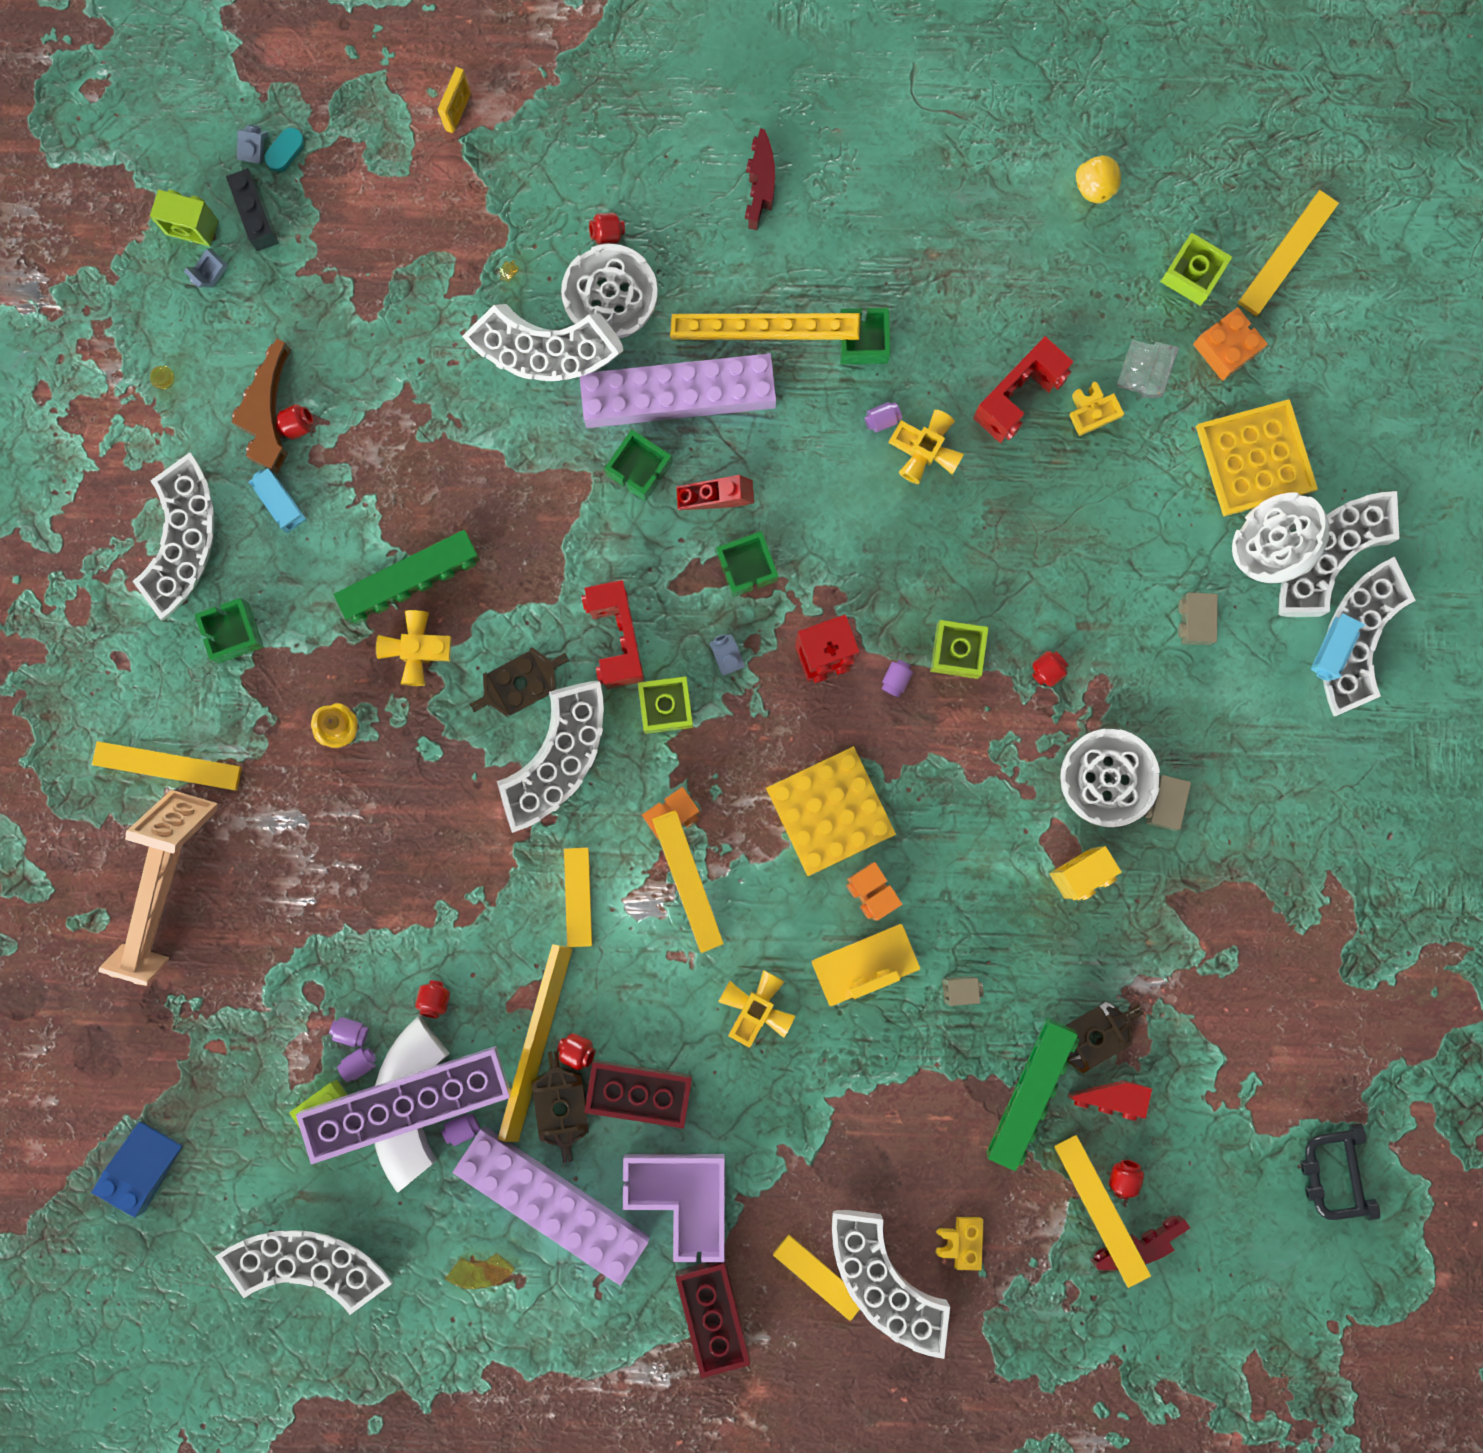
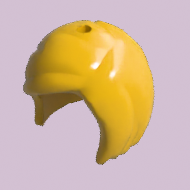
M1102 155L1087 160L1077 168L1075 174L1078 189L1083 197L1096 204L1110 200L1118 192L1121 185L1119 165L1109 156Z
M335 703L330 706H322L314 712L311 728L314 738L321 745L339 748L354 740L358 730V720L356 715L346 705Z

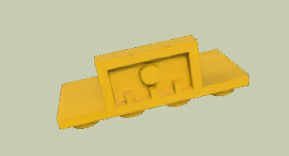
M902 924L812 960V965L829 1006L836 1005L850 998H859L900 981L901 977L920 970Z

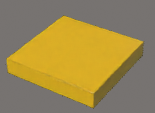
M458 67L455 68L437 109L445 130L450 133L455 132L471 96L465 72Z

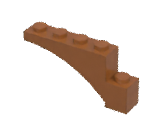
M277 338L274 344L268 347L266 351L267 357L263 364L257 367L255 379L245 389L244 399L241 405L235 408L231 421L238 429L255 437L247 445L245 456L253 463L270 469L278 474L288 455L283 449L280 435L276 428V409L280 377L291 351L285 342Z

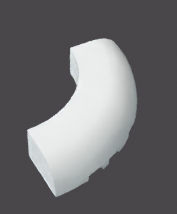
M507 304L493 305L462 336L482 357H486L495 363L496 367L505 369L523 378L545 381L567 380L586 375L606 365L623 352L620 339L600 313L589 314L580 322L563 330H548L526 322L513 312Z
M188 453L151 480L158 493L165 514V523H163V534L160 542L161 547L156 558H153L148 567L133 580V583L162 621L173 614L195 589L205 571L213 545L215 525L212 497L204 474L192 453Z
M1397 491L1367 495L1350 501L1327 514L1329 539L1325 551L1316 564L1307 572L1295 579L1281 583L1278 615L1286 617H1320L1330 612V599L1335 583L1334 580L1346 563L1361 550L1380 545H1389L1399 539Z
M1395 557L1379 564L1353 585L1336 609L1329 624L1328 630L1334 617L1340 618L1341 614H1345L1365 624L1364 627L1358 630L1361 633L1343 672L1339 673L1342 676L1331 681L1323 680L1327 701L1333 716L1381 697L1375 679L1374 665H1372L1373 652L1376 650L1382 629L1388 620L1399 610L1416 601Z
M590 681L550 691L551 721L542 747L525 767L515 774L497 781L512 833L527 828L541 821L542 818L551 812L556 811L583 782V778L595 760L600 736H602L604 706L600 681Z
M420 1015L404 1029L388 1051L380 1068L375 1086L440 1065L450 1054ZM422 1127L375 1143L381 1166L397 1193L438 1160L427 1142Z
M852 1210L834 1211L832 1237L837 1266L850 1296L859 1309L875 1327L891 1337L895 1342H899L913 1349V1351L944 1359L950 1312L947 1300L919 1291L896 1271L885 1249L883 1218L881 1214Z
M289 1230L260 1234L236 1243L215 1256L243 1298L259 1289L277 1283L303 1284L325 1290L350 1315L393 1283L385 1271L358 1248L335 1237L310 1231Z

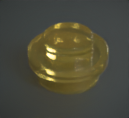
M516 261L504 262L498 271L501 274V281L505 280L508 283L511 281L519 269V266L515 264Z
M157 366L152 369L150 381L157 389H168L174 383L175 376L169 367Z

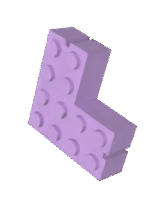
M625 1154L623 1158V1181H629L630 1178V1182H625L623 1186V1210H674L673 1262H696L697 1252H702L701 1262H724L725 1154Z

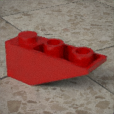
M742 475L676 486L677 508L679 511L731 508L754 504L753 480Z
M1121 1080L1068 1093V1097L1074 1100V1105L1089 1108V1104L1098 1106V1111L1113 1115V1111L1123 1113V1118L1137 1121L1138 1117L1146 1119L1152 1089Z

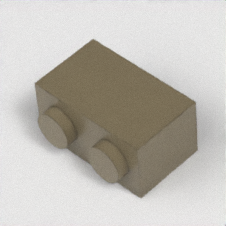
M1187 593L1180 599L1178 610L1179 614H1182V623L1178 627V636L1182 638V644L1212 645L1217 642L1218 594Z
M1160 775L1157 798L1144 815L1147 818L1146 824L1173 831L1180 830L1191 782Z
M976 977L942 978L944 1003L949 1006L980 1004V997H984L983 984Z

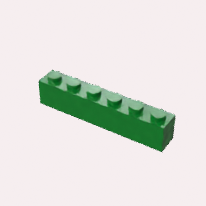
M462 530L333 595L345 620L349 623L359 624L367 620V616L374 612L381 613L390 608L389 605L396 601L400 603L410 599L411 594L418 590L423 592L432 588V583L439 580H449L455 576V572L461 569L469 570L477 565L476 562L481 559L469 535L465 530Z
M1046 1019L988 1146L986 1154L989 1160L1013 1171H1016L1019 1165L1022 1166L1027 1157V1151L1025 1150L1029 1142L1033 1143L1037 1136L1038 1129H1036L1039 1120L1043 1121L1047 1114L1048 1107L1046 1104L1049 1098H1053L1057 1092L1058 1084L1056 1082L1059 1076L1064 1075L1069 1062L1066 1060L1070 1052L1074 1053L1078 1046V1034L1074 1029L1052 1019Z

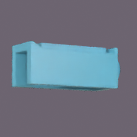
M270 469L260 470L253 475V479L248 483L253 487L276 522L280 524V528L288 533L307 520Z
M1341 614L1340 618L1334 617L1310 670L1316 672L1317 677L1326 681L1340 678L1342 675L1339 673L1343 672L1361 633L1358 630L1364 627L1365 624L1345 614Z

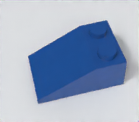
M141 1121L138 1122L103 1171L91 1193L134 1218L143 1214L183 1145Z

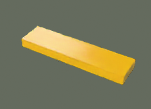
M589 848L564 849L567 947L593 946Z
M788 1234L774 1251L773 1256L851 1321L860 1309L850 1296L843 1280Z

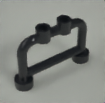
M1361 1123L1350 1125L1347 1131L1312 1137L1305 1147L1306 1160L1300 1161L1303 1175H1309L1311 1185L1305 1186L1306 1197L1308 1201L1314 1200L1317 1212L1325 1219L1341 1220L1366 1216L1369 1221L1380 1219V1209L1376 1199L1365 1200L1355 1149V1145L1366 1143V1134ZM1344 1142L1356 1207L1329 1210L1324 1202L1325 1193L1320 1181V1166L1315 1152L1316 1148L1320 1145Z

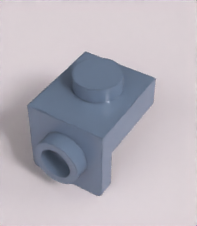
M246 125V128L238 130L237 160L263 163L264 138L268 137V132L261 131V127L257 125Z
M206 249L195 267H186L184 272L190 277V281L195 286L200 288L214 287L228 265L213 249Z
M732 634L719 635L714 641L709 643L722 676L745 667Z

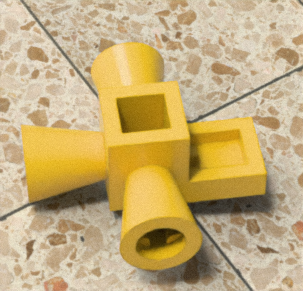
M934 410L929 427H923L922 431L902 420L900 421L889 443L912 456L899 471L903 478L914 484H920L926 464L931 466L933 460L953 475L964 454L941 447L945 440L942 436L955 423V420L950 415L940 410Z
M409 610L405 611L408 634H401V640L378 635L376 655L377 659L400 656V659L406 662L401 684L425 686L422 663H430V661L450 662L452 637L424 635L429 612Z
M763 970L757 993L751 991L749 996L733 982L729 981L718 1002L742 1010L728 1036L750 1048L760 1028L766 1023L784 1038L793 1023L795 1015L772 1009L774 1004L770 1000L785 981Z

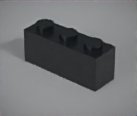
M247 168L226 176L248 239L256 251L279 244L257 181L250 170Z

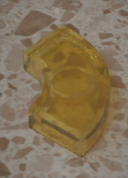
M497 1252L489 1259L481 1262L469 1261L461 1257L445 1280L465 1289L474 1290L492 1287L505 1280L516 1267Z

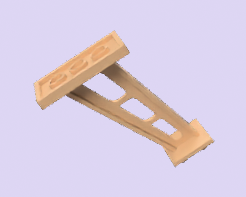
M170 790L126 831V840L149 846L126 944L122 943L99 967V972L147 986L167 964L169 957L153 953L151 949L182 846L216 813L218 803Z

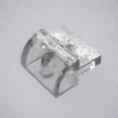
M1132 340L1117 382V387L1139 392L1142 397H1162L1165 393L1179 347L1155 342L1152 345Z

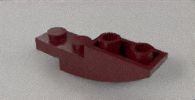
M761 128L758 137L754 136L751 151L755 152L753 159H748L746 173L750 174L749 182L752 183L750 197H753L752 205H747L745 219L748 220V229L752 230L758 229L762 209L772 211L774 200L775 163L773 151L765 129Z
M1179 1215L1170 1216L1162 1222L1163 1225L1158 1229H1150L1143 1233L1140 1240L1132 1233L1129 1234L1145 1265L1175 1251L1170 1241L1190 1229L1184 1218ZM1107 1247L1096 1251L1094 1257L1090 1259L1091 1263L1098 1270H1118Z

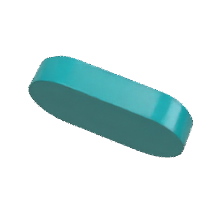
M295 128L283 130L266 151L265 162L272 171L282 172L286 170L303 149L305 141L300 131Z

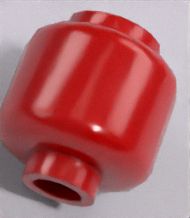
M598 213L593 217V220L589 221L590 238L595 240L598 245L618 244L621 235H625L624 221H620L615 213Z
M294 404L278 413L276 428L282 436L285 435L287 438L295 440L312 430L314 419L308 408Z
M1046 651L1032 663V668L1035 671L1032 676L1040 685L1045 683L1047 686L1053 687L1067 676V667L1069 665L1057 651L1054 653Z
M430 980L429 984L419 987L415 1008L420 1011L419 1015L438 1019L439 1015L446 1013L450 991L443 987V982Z
M575 1033L562 1038L557 1046L560 1062L576 1070L589 1067L596 1053L592 1041Z
M1124 1159L1113 1165L1108 1185L1114 1191L1116 1197L1128 1200L1129 1197H1136L1140 1194L1145 1174L1139 1164Z

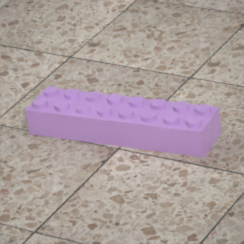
M771 353L599 371L580 376L583 416L586 428L776 408Z
M497 1046L301 1110L296 1114L310 1163L314 1164L508 1099L511 1096V1091Z
M486 1126L479 1131L452 1172L620 1286L649 1242V1235L510 1142L499 1140L498 1134Z

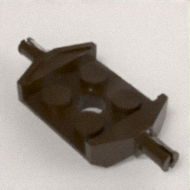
M532 647L529 649L530 651L495 670L483 673L484 695L482 698L470 703L473 712L475 713L488 705L489 707H494L508 718L549 695L550 691L557 690V667L570 662L568 656L564 652L552 660ZM519 677L526 678L528 682L527 687L523 690H517L514 686L515 680Z
M1103 1001L1101 1005L1066 1024L1065 1026L1076 1031L1078 1034L1077 1038L1079 1039L1074 1053L1070 1052L1066 1061L1081 1073H1085L1132 1045L1131 1021L1144 1014L1139 1005L1127 1012H1121L1112 1004ZM1093 1031H1099L1102 1035V1040L1097 1045L1091 1044L1089 1040L1090 1033Z
M552 1051L548 1052L549 1070L532 1080L538 1134L540 1141L559 1146L562 1152V1162L567 1163L566 1155H568L569 1162L573 1161L572 1143L589 1133L587 1113H584L585 1099L582 1075L579 1072L562 1068L559 1063L558 1051H554V1058ZM558 1102H563L567 1105L568 1109L566 1113L558 1115L553 1111L554 1105Z

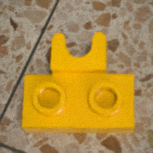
M1093 382L1088 389L1090 396H1085L1080 389H1077L1072 394L1073 401L1078 410L1071 412L1069 416L1079 436L1124 416V412L1115 394L1113 393L1103 398L1104 395L1097 382Z
M956 1217V1230L948 1228L937 1229L936 1233L948 1240L946 1246L936 1248V1254L939 1257L955 1258L954 1268L957 1270H982L983 1219L981 1217Z

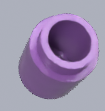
M887 402L867 410V416L864 419L869 430L873 429L877 433L897 425V422L902 420V415L896 402L891 404Z
M899 659L897 663L891 662L882 681V690L896 697H899L901 692L904 693L914 673L910 670L911 665Z
M340 1017L338 1021H333L329 1034L333 1035L332 1041L352 1047H363L369 1028L365 1027L363 1023Z
M360 1047L341 1060V1064L337 1066V1069L342 1078L349 1083L351 1080L356 1081L375 1068L374 1062L377 1059L371 1049Z
M473 1112L468 1115L465 1113L444 1123L445 1129L442 1130V1135L447 1144L452 1143L453 1146H456L475 1137L481 1128Z

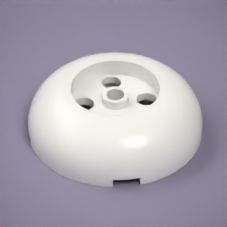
M602 244L591 247V250L581 256L578 255L571 262L564 274L561 292L565 310L574 324L580 322L589 314L600 313L620 339L637 332L647 323L655 309L658 290L654 272L643 256L633 249L622 245ZM602 279L607 280L601 286L597 284V282ZM624 283L630 285L627 292L620 290V286ZM598 300L601 302V307H592L591 304L593 301ZM617 306L624 307V311L616 313L614 309Z
M1285 493L1271 497L1260 503L1259 506L1252 509L1246 515V522L1240 530H1236L1234 535L1232 553L1237 566L1254 580L1264 583H1281L1295 579L1313 567L1325 551L1329 539L1327 515L1322 506L1310 496H1301L1299 493Z
M1100 729L1081 737L1067 752L1061 767V788L1069 806L1084 820L1104 827L1124 826L1141 818L1152 807L1159 792L1160 770L1152 750L1139 737L1124 730ZM1106 756L1111 757L1113 760V764L1110 767L1105 766L1103 763V759ZM1089 772L1095 776V780L1092 783H1088L1085 775ZM1105 774L1109 775L1111 778V781L1109 783H1106L1104 781ZM1121 775L1129 777L1127 785L1121 784ZM1104 791L1111 793L1112 797L1109 801L1103 800L1102 793Z

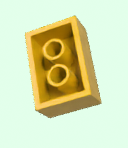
M1106 846L1088 849L1049 874L1064 899L1086 900L1096 894L1095 888L1107 887L1118 880L1116 876L1122 872Z

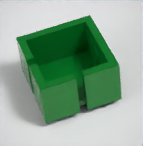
M862 308L840 310V313H860L862 318ZM867 308L865 321H861L860 340H840V364L888 363L890 357L889 308Z
M631 429L604 470L606 476L623 487L627 485L630 492L646 502L658 485L657 478L661 480L673 462L670 454Z
M762 531L716 547V554L723 573H725V578L733 598L753 591V585H756L757 589L778 582L779 576Z
M242 598L220 605L221 610L213 607L194 614L201 635L207 637L203 639L209 660L220 664L264 648L250 604Z

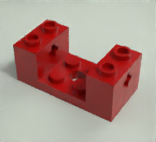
M1044 336L979 404L973 419L1000 444L1006 438L1010 441L1022 426L1021 419L1024 415L1010 401L1014 395L1013 392L1018 386L1021 388L1030 377L1048 393L1054 387L1058 390L1072 373L1070 367L1074 361Z
M623 580L585 587V595H581L586 614L590 613L593 619L615 615L619 631L624 633V636L620 637L624 654L599 659L600 666L596 667L598 681H600V684H604L607 690L645 682L627 591Z
M846 614L805 628L797 633L795 648L808 682L813 680L814 683H819L827 680V675L834 672L837 675H841L851 671L850 667L854 665L855 657L860 653Z

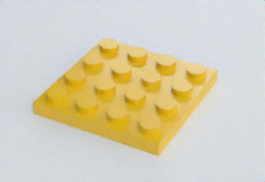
M1290 399L1203 422L1196 426L1223 517L1254 509L1263 501L1280 494L1299 493L1302 496L1318 490Z
M854 746L766 788L807 876L896 835Z

